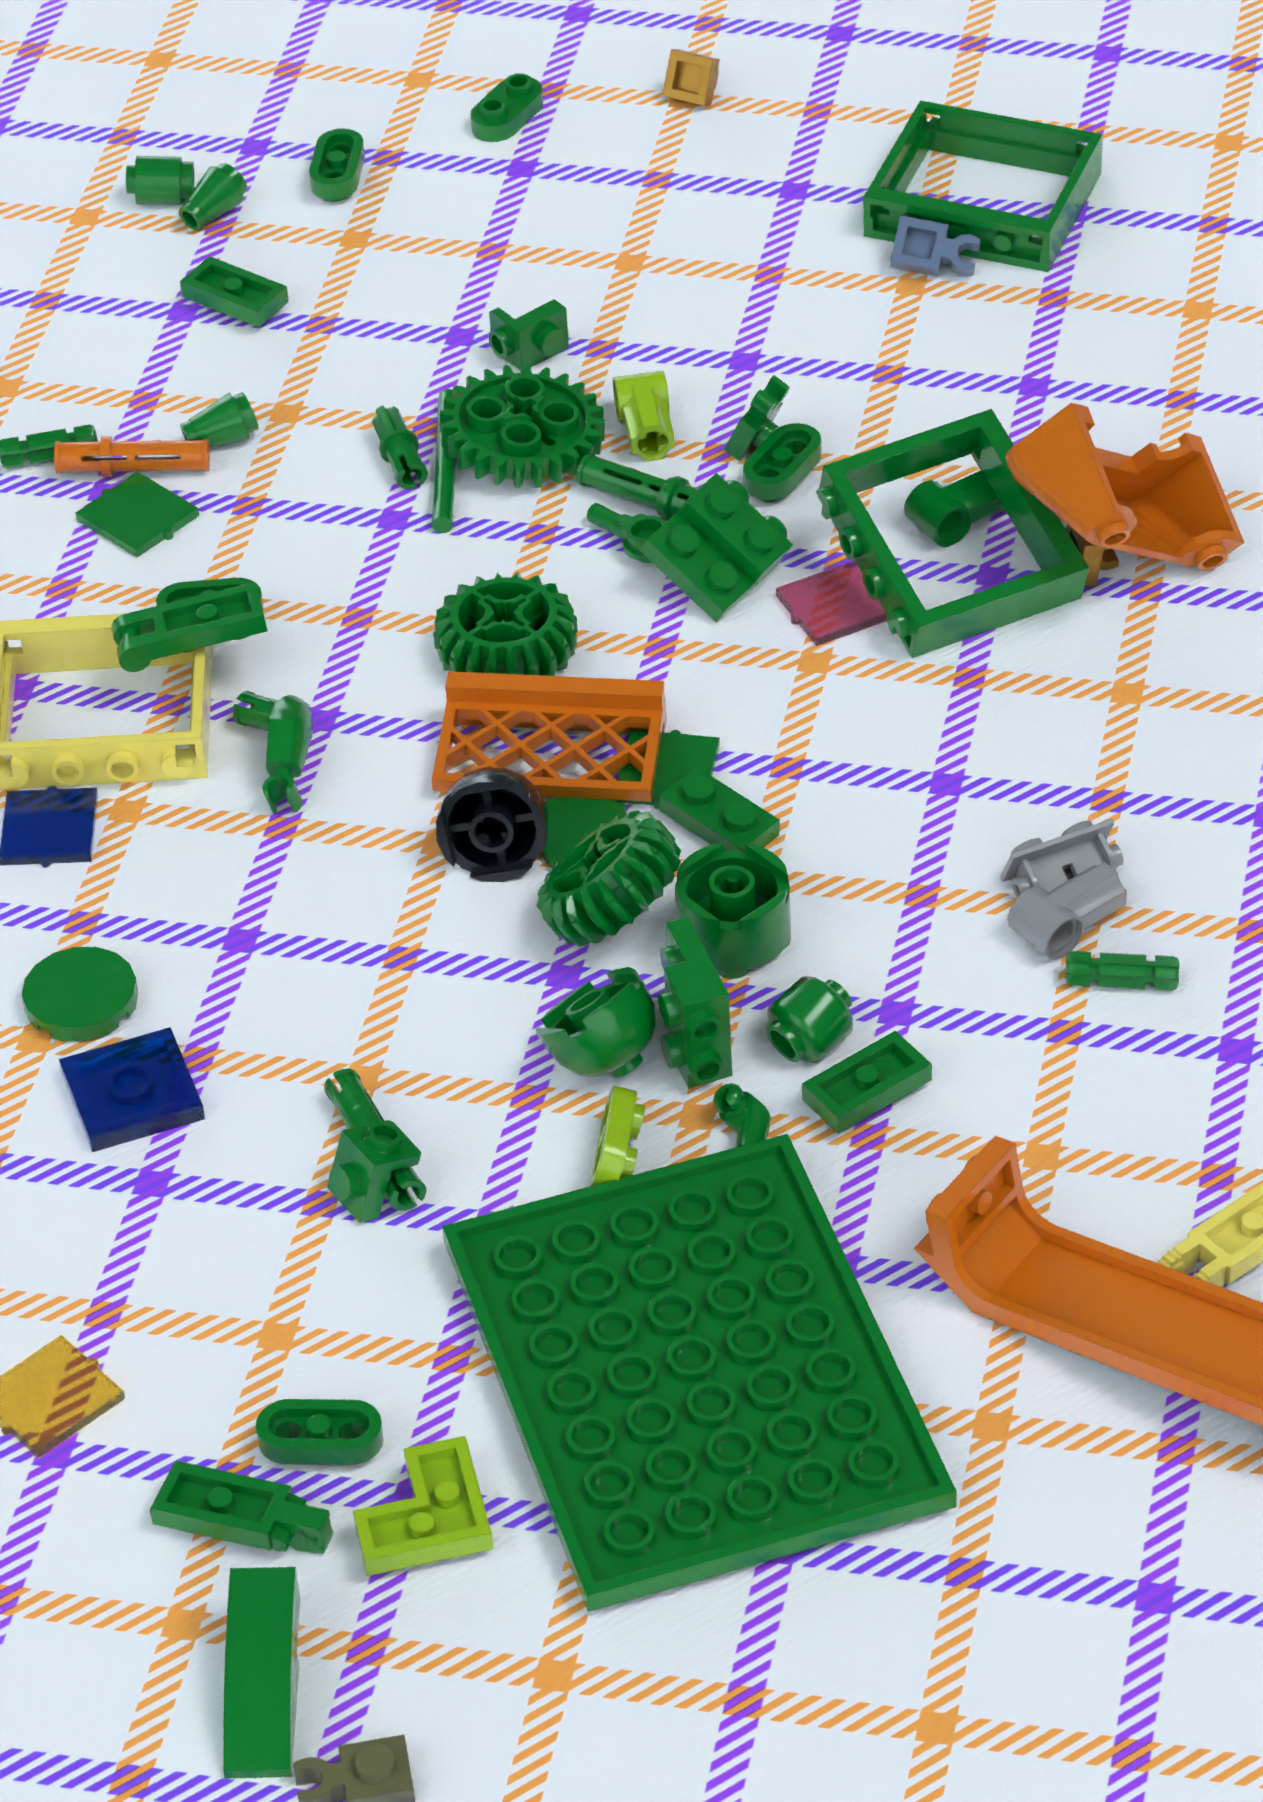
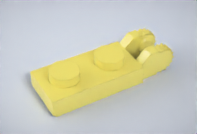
M1263 1182L1189 1231L1187 1238L1175 1245L1171 1251H1167L1165 1255H1162V1258L1158 1260V1264L1189 1275L1200 1260L1205 1266L1198 1273H1194L1193 1277L1223 1287L1225 1282L1228 1284L1232 1283L1263 1262Z

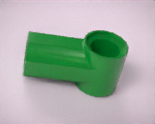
M981 470L945 487L933 480L922 482L910 492L904 506L905 515L940 547H950L958 543L968 533L972 522L1003 509Z

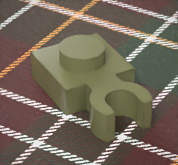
M405 1734L339 1745L341 1762L328 1763L320 1758L308 1757L293 1763L296 1786L309 1783L319 1784L315 1789L297 1792L299 1802H339L345 1800L347 1802H415Z

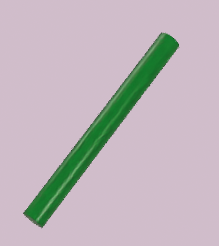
M444 389L438 396L432 528L438 533H447L453 527L456 458H448V446L441 445L440 410H444V398L453 397L452 389Z

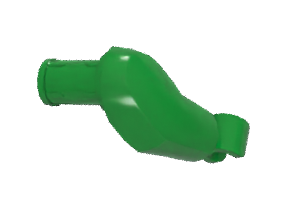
M243 691L238 695L237 700L250 704V708L234 704L233 717L235 722L240 725H248L268 731L266 770L270 777L262 786L264 796L273 814H276L277 804L284 798L288 799L292 811L297 812L300 810L303 802L293 778L301 776L313 735L311 708L307 702L295 695H287L280 700H275L257 695L251 691Z

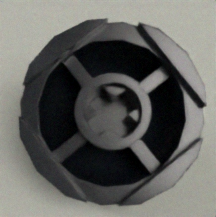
M481 768L464 774L447 791L436 819V841L445 860L453 867L455 863L458 864L462 869L471 872V878L481 882H505L524 875L532 868L533 862L543 852L548 838V810L539 789L525 776L506 768Z

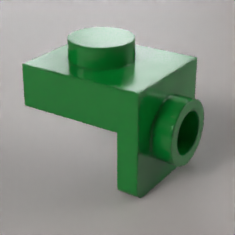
M555 299L516 319L499 307L489 311L490 332L488 339L492 350L498 357L506 359L520 371L524 365H529L531 368L569 348L567 309Z
M390 1120L342 1130L333 1166L329 1174L327 1188L359 1223L378 1219L391 1172L418 1165L421 1151Z

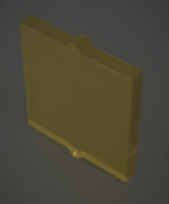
M60 1335L0 1376L1 1432L5 1435L13 1434L39 1459L125 1399L124 1391L100 1370L99 1362L96 1358L88 1359L66 1338Z

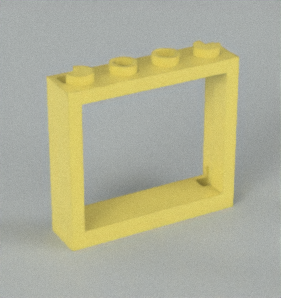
M126 613L0 621V790L208 778L213 646L210 645L191 652L154 659L149 664V666L193 664L190 731L10 742L16 674L121 668L117 656L118 645L115 643L112 634V623L118 616ZM6 640H21L22 647H9V642ZM177 745H189V748H177Z

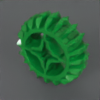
M519 571L512 577H501L497 572L495 578L489 580L476 576L473 586L458 585L456 595L444 596V605L436 610L435 632H433L434 646L438 650L443 670L555 676L556 670L567 669L568 660L571 656L575 655L578 625L577 616L574 615V608H572L569 602L568 595L558 592L556 583L543 585L539 575L528 580L522 579Z
M637 810L629 812L627 815H617L610 823L603 822L594 832L590 834L585 833L584 838L578 844L570 846V851L563 858L556 860L555 869L546 874L545 884L538 891L539 899L536 906L541 911L543 919L557 937H562L568 945L576 944L581 947L588 945L590 942L593 944L599 943L606 935H616L620 928L626 924H633L634 919L644 911H649L648 906L655 899L663 896V888L673 882L674 872L678 870L681 863L679 859L681 849L675 843V837L650 812L641 813Z

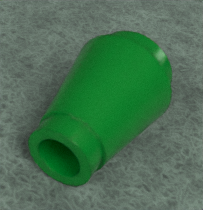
M220 163L217 167H209L184 202V205L179 209L180 218L189 228L195 231L200 230L203 226L243 202V194L247 191L245 179L233 166L227 163Z
M228 392L188 419V421L180 424L185 440L209 439L210 447L249 439V433L259 429L255 414L244 392L234 396Z

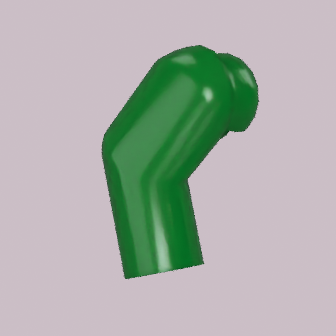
M730 1083L721 1086L715 1092L713 1105L719 1111L721 1120L737 1134L734 1148L766 1140L771 1125V1116L767 1108L749 1092L743 1091L737 1084Z

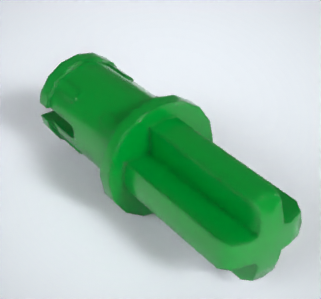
M384 405L379 406L375 410L377 415L372 418V424L380 440V455L382 459L390 463L398 486L406 490L415 489L417 487L411 473L415 472L421 485L428 478L427 468L417 451L419 442L416 434L407 429L397 407L393 406L386 409Z

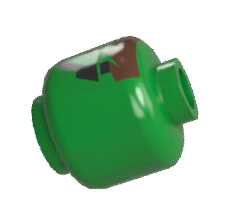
M803 976L768 1007L767 1021L769 1026L766 1028L768 1039L775 1049L791 1062L797 1063L801 1059L809 1063H817L852 1032L853 1018L849 1007L852 1005L851 998L846 990L834 980L829 979L823 982L816 977Z

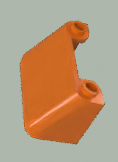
M1071 402L1015 444L1005 456L1013 480L1091 544L1185 566L1198 567L1200 570H1210L1222 565L1228 559L1229 553L1245 543L1200 436L1184 433L1178 438L1181 446L1163 452L1159 451L1157 444L1149 443L1133 456L1096 448L1089 433V430L1095 425L1089 408Z

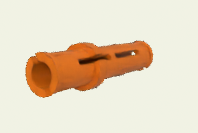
M101 436L100 442L56 441L54 445L56 474H61L62 472H101L102 477H113L114 472L209 471V439L113 441L112 436ZM122 455L127 456V457H104V458H86V457H85V456H122ZM138 455H180V456H178V457H139Z

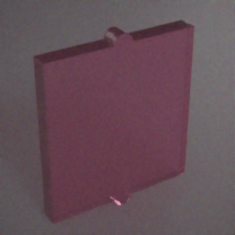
M855 560L776 588V597L791 614V623L794 625L799 624L816 646L887 621L886 613L878 599L872 600L869 597L863 583L862 572Z

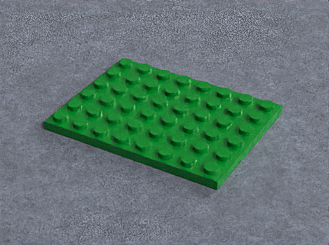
M788 1134L442 1226L444 1244L588 1612L957 1507V1491Z

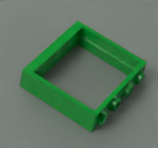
M920 100L863 196L864 236L895 242L900 215L949 225L947 236L949 239H955L964 234L974 235L980 239L979 251L966 249L961 251L959 255L1049 272L1101 176L1103 134ZM927 113L939 115L940 118L932 116L931 120L928 122ZM929 150L1069 176L1047 219L905 193ZM1032 235H1034V236H1039V237H1042V238H1041V239H1040V238H1035V237H1032Z
M992 409L823 465L820 486L816 490L818 499L822 504L821 515L825 519H831L839 533L840 545L845 556L850 560L854 559L862 572L863 583L869 597L872 600L878 599L886 613L887 624L891 634L898 633L912 658L1082 598L1089 566L1059 517L1013 480L1005 456L1014 444ZM971 454L1041 570L925 610L857 493Z

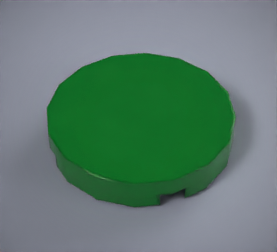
M72 947L52 953L34 965L25 977L22 989L24 1010L30 1024L38 1031L40 1026L42 1029L50 1032V1037L61 1041H88L108 1035L119 1027L118 1021L127 1012L128 1016H131L136 1009L138 998L137 981L130 963L116 952L99 947Z

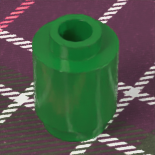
M136 156L135 165H126V194H135L136 204L181 205L182 200H187L194 190V162L182 161V157Z

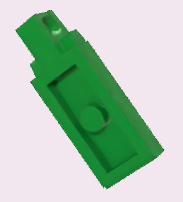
M181 1461L173 1463L149 1510L153 1525L269 1551L272 1549L275 1551H287L290 1545L296 1551L324 1554L333 1536L329 1510L308 1506L306 1499L293 1494L290 1485Z

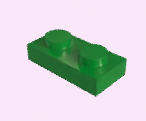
M211 256L180 280L183 298L260 327L289 302L287 286Z
M698 767L660 795V812L711 845L725 843V850H744V843L765 847L779 836L780 820Z
M893 1031L803 1082L802 1100L839 1134L932 1080V1063L898 1032Z

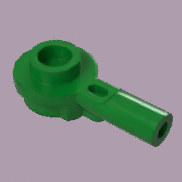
M599 503L592 504L587 511V520L623 539V549L628 557L643 563H652L639 550L645 541L666 523L662 518L646 516L644 514H638L633 517L627 514L620 515Z

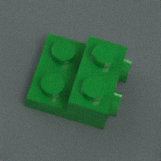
M716 473L683 503L674 516L645 541L639 551L707 615L717 622L778 566L793 544L787 539V530L783 523L774 516H762L749 503V495L739 482L735 480L725 481Z
M689 917L666 922L667 947L660 949L665 989L662 993L658 994V1005L662 1019L667 1027V1033L660 1036V1043L668 1067L670 1069L678 1067L689 1089L732 1076L729 993Z

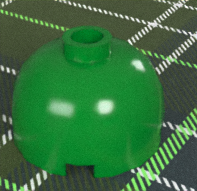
M631 967L615 969L606 973L612 982L606 986L595 989L590 981L580 986L560 1000L543 1016L541 1021L546 1028H536V1034L547 1051L561 1066L580 1076L596 1077L611 1072L614 1078H619L630 1073L642 1063L643 1057L640 1052L650 1043L656 1026L655 1004L639 974Z

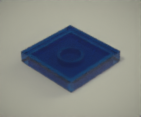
M171 1027L59 1059L61 1074L92 1152L205 1120L202 1101Z

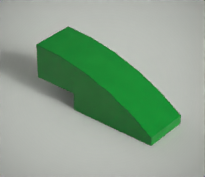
M296 1567L230 1568L224 1672L223 1771L225 1779L292 1777L299 1679L297 1642L301 1600Z

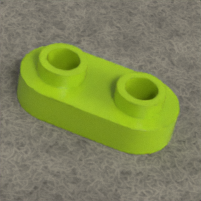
M613 1085L600 1125L590 1186L612 1180H620V1178L633 1174L638 1149L629 1147L628 1144L629 1139L637 1140L645 1113V1106L636 1103L637 1091Z

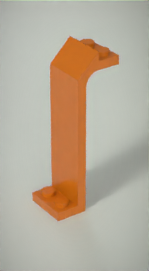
M996 1135L977 1155L968 1160L964 1169L948 1187L932 1199L925 1210L929 1232L914 1249L972 1313L1263 1426V1302L1047 1221L1032 1207L1025 1195L1016 1143Z

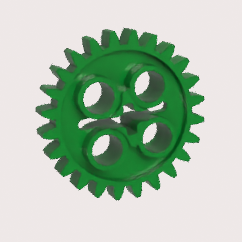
M504 365L502 375H496L491 370L484 369L482 381L468 376L466 377V387L455 385L453 387V397L444 398V410H440L441 445L448 446L447 456L449 459L459 458V468L461 470L475 466V478L481 479L489 473L493 474L494 485H500L506 478L513 479L515 488H520L524 479H531L533 484L540 488L545 477H549L557 484L562 483L563 471L576 477L578 465L586 454L600 455L605 434L603 406L596 405L597 395L595 393L584 394L585 384L583 382L569 386V374L566 373L554 379L550 377V368L547 367L539 374H532L529 365H524L521 373H514L508 365Z

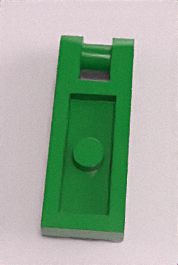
M255 582L118 616L112 623L113 638L118 645L117 656L121 668L128 672L142 671L154 659L178 653H187L198 648L231 640H240L268 631Z

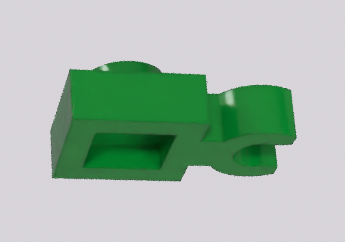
M773 375L763 391L760 389L755 394L748 412L738 422L724 450L741 461L754 446L758 448L779 428L773 421L783 405L782 401L787 395L790 386Z

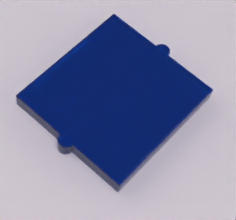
M49 786L46 790L7 791L0 845V866L41 864L42 867L47 868L52 863L92 862L98 804L97 787L57 789L56 786Z

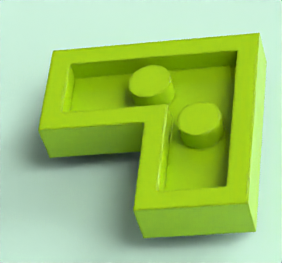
M466 1436L404 1448L405 1466L414 1498L353 1510L356 1534L367 1576L493 1549L492 1532Z

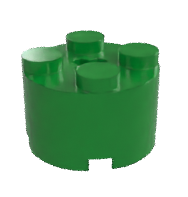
M719 843L695 851L681 863L675 885L676 919L689 917L720 976L728 979L741 978L748 973L749 969L773 960L790 944L791 916L788 873L783 861L773 852L764 847L744 843V850H725V843Z

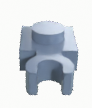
M900 215L890 268L938 277L941 264L950 265L951 269L961 276H972L975 272V263L963 261L958 255L966 249L979 251L980 239L970 234L949 239L947 238L948 224Z

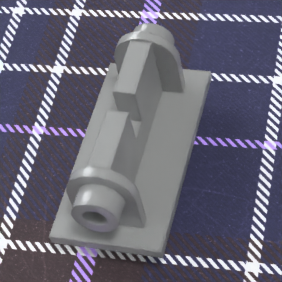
M1113 819L1094 825L1091 821H1082L1072 825L1060 837L1042 842L1040 838H1034L1021 843L1011 851V855L1000 876L1002 882L1015 878L1012 881V886L1018 898L1024 891L1034 886H1041L1049 892L1068 881L1064 869L1070 868L1073 876L1078 875L1093 865L1098 866L1103 862L1116 870V867L1123 865L1124 860L1117 844L1109 845L1106 840L1114 825Z

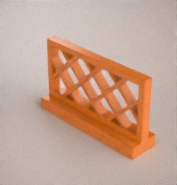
M448 671L445 685L447 701L431 780L433 791L447 792L464 775V773L447 772L450 765L465 756H468L479 766L472 771L481 768H505L522 758L533 768V770L523 776L539 789L542 797L652 802L662 732H665L667 721L664 681ZM456 725L486 726L468 738L456 729ZM515 727L537 728L539 730L520 740L509 729ZM631 729L649 731L648 735L632 745L627 744L617 735L621 732L630 733ZM566 730L594 731L576 743L563 733ZM496 737L500 738L510 747L492 759H489L478 749ZM552 739L563 751L544 762L533 750ZM607 742L618 753L603 763L598 764L587 753ZM574 761H577L588 771L577 779L562 778L556 773ZM630 763L642 773L641 782L617 781L611 774Z

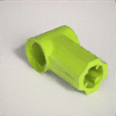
M664 371L613 377L616 414L618 421H624L631 452L640 455L645 461L663 459L666 452L675 448L674 432L669 416L668 387Z

